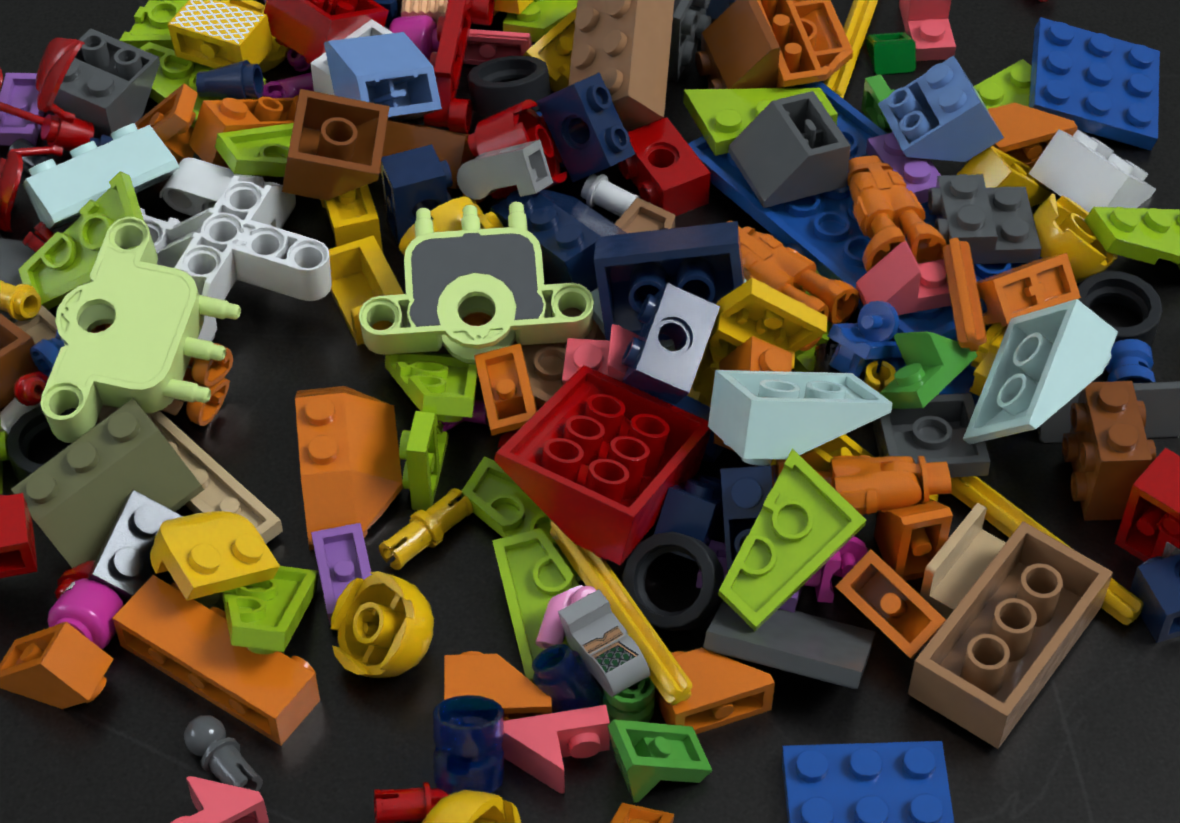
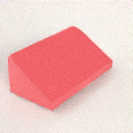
M470 29L463 64L479 65L495 58L523 56L533 46L530 33Z

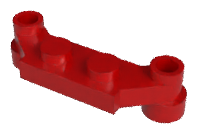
M448 0L446 15L439 16L437 40L440 43L438 52L431 53L429 62L434 68L442 110L424 116L425 126L449 128L450 132L469 133L473 113L472 101L470 99L456 98L471 24L490 26L494 16L495 0Z

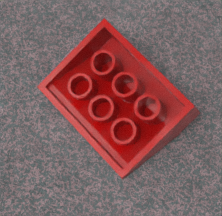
M583 365L496 452L494 461L574 544L593 552L599 558L621 565L659 519L668 488L685 482L687 479H692L700 470L711 429L708 427L709 421Z

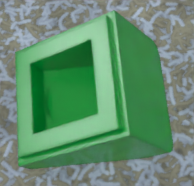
M905 32L871 34L865 37L872 68L876 74L915 71L916 42Z

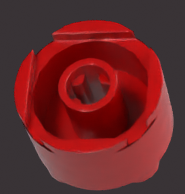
M527 99L478 122L475 132L468 136V145L475 157L485 152L540 139L553 181L551 185L544 189H549L566 180L567 171L560 173V163L563 160L543 115L539 117L532 109L538 106L535 101ZM517 185L500 188L490 195L496 201H499L503 198L506 199L510 193L518 190Z

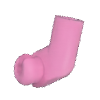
M581 585L552 597L547 605L535 644L547 651L559 652L565 633L558 611L597 590L592 586Z

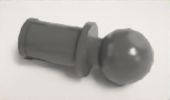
M211 715L198 716L189 722L184 731L185 744L190 752L202 757L201 766L207 773H214L220 782L255 791L261 789L263 779L242 757L240 744L234 738H226V730L220 720Z

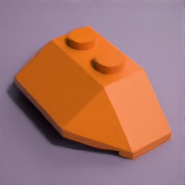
M757 0L780 46L777 88L825 81L852 59L853 50L831 0Z
M346 386L299 390L296 392L295 406L300 474L309 550H314L311 532L361 523L365 538L368 534L367 530L383 515L403 489L394 405Z

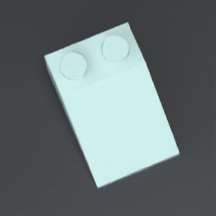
M1078 299L1011 318L963 440L968 444H974L1037 429L1103 373L1104 368L1111 359V350L1118 331Z
M715 370L708 427L724 441L723 443L726 446L732 448L741 457L742 461L752 465L766 466L772 463V459L787 460L792 449L799 455H802L891 413L893 403L853 373Z

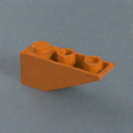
M299 95L294 98H271L264 96L259 99L224 98L223 100H204L188 145L202 161L229 168L215 148L217 133L294 123Z

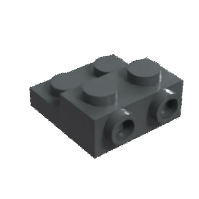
M983 174L937 176L936 188H929L928 210L930 215H936L937 219L935 220L934 228L943 235L947 245L950 244L949 240L951 238L958 237L959 241H967L971 248L973 264L1029 263L1040 259L1041 245L1026 187L986 188Z
M971 393L937 395L924 408L892 409L891 413L873 421V430L880 457L910 456L915 460L916 464L917 456H924L926 463L947 461L951 478L987 476L991 462L985 441L968 444L963 440L975 409Z

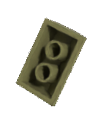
M132 398L11 490L14 494H24L31 517L73 568L86 561H96L126 497L132 490L176 512L205 489L156 425Z

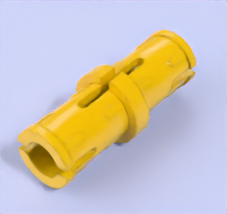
M452 488L426 511L417 510L410 516L409 524L388 540L380 543L379 551L385 562L387 563L392 557H395L396 559L390 563V567L400 570L426 547L434 548L443 541L444 533L473 513V507L469 498L465 495L457 502L456 499L462 495V491Z

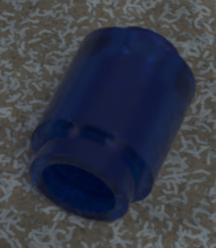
M556 644L539 653L532 663L534 683L542 692L551 697L553 713L600 705L603 698L602 691L580 654L571 650L568 645Z

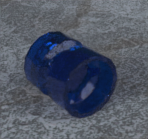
M464 695L446 699L435 706L433 712V741L436 747L433 754L434 782L437 788L442 789L447 794L462 790L491 793L502 785L504 779V751L501 745L504 739V710L499 703L482 696Z

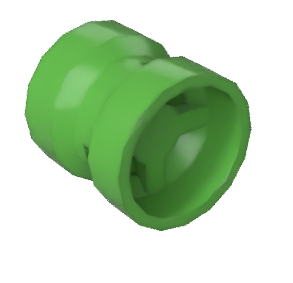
M649 677L635 683L613 697L608 695L603 689V705L607 707L610 723L614 719L649 723L654 715L656 687Z

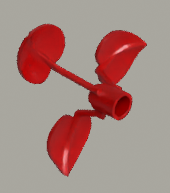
M55 38L49 42L42 56L35 81L36 89L39 91L37 105L39 111L46 113L50 110L55 115L48 114L44 118L0 102V111L42 125L41 139L46 140L49 145L45 147L11 149L8 152L7 159L0 158V229L2 231L12 233L10 218L23 171L22 157L49 154L61 157L63 150L70 152L90 142V138L94 136V125L92 122L76 118L74 113L67 112L53 103L71 63L82 45L85 44L83 41ZM0 67V88H1V85H2V82H3V73H2V69H1V67Z

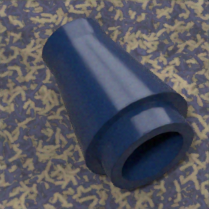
M244 60L210 71L198 72L196 88L200 98L259 99L262 97L264 89L263 74L259 64H250L248 60Z

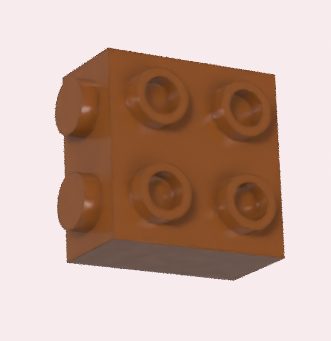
M1091 382L1080 392L1078 403H1072L1070 408V433H1064L1062 438L1064 461L1071 462L1073 468L1071 495L1073 501H1080L1084 521L1122 519L1132 485L1156 459V447L1152 439L1147 440L1144 429L1146 426V408L1142 400H1137L1133 382Z

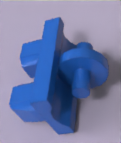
M872 301L864 305L859 312L858 323L833 324L827 336L839 343L829 365L841 373H853L858 378L862 372L865 373L866 367L873 361L878 362L876 373H879L882 361L888 362L889 358H903L896 341L890 340L897 333L899 315L890 303L884 301Z

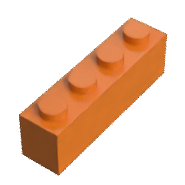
M152 575L112 617L120 646L280 746L320 702L316 672L308 662L298 656L290 658L279 651L271 654H257L248 650L247 647L231 645L225 612L217 607L209 609L195 599L187 601L176 583L169 585L155 575Z

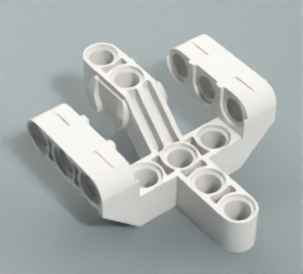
M188 157L182 159L178 164L180 168L170 176L160 191V198L163 196L165 202L174 210L192 217L182 222L170 217L168 222L147 216L145 209L140 208L144 222L148 225L158 256L157 265L187 272L194 279L199 295L224 300L236 280L305 301L319 300L325 297L331 290L330 256L326 245L316 239L282 229L296 205L294 194L282 192L283 185L265 182L263 177L234 174L229 168ZM204 316V323L198 339L213 341L217 331L216 318Z

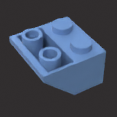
M404 32L332 40L324 43L335 96L390 106L388 120L395 121L417 119L442 110L433 65Z
M954 55L944 62L932 66L925 74L905 87L896 89L889 97L878 103L906 157L966 162L1004 138L977 90Z

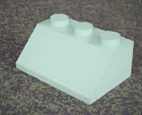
M135 123L129 124L112 132L113 141L97 147L95 141H91L71 150L72 159L56 165L54 159H50L30 168L28 171L31 177L26 178L22 185L40 222H44L46 227L52 231L77 220L81 216L79 210L90 199L97 201L111 187L109 181L120 171L130 175L135 193L167 180L180 167L175 157L150 125L137 129Z

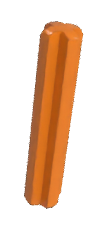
M956 237L949 240L950 244L943 246L942 254L957 342L961 348H969L973 352L979 350V345L986 343L987 335L971 248L967 241H959V238Z

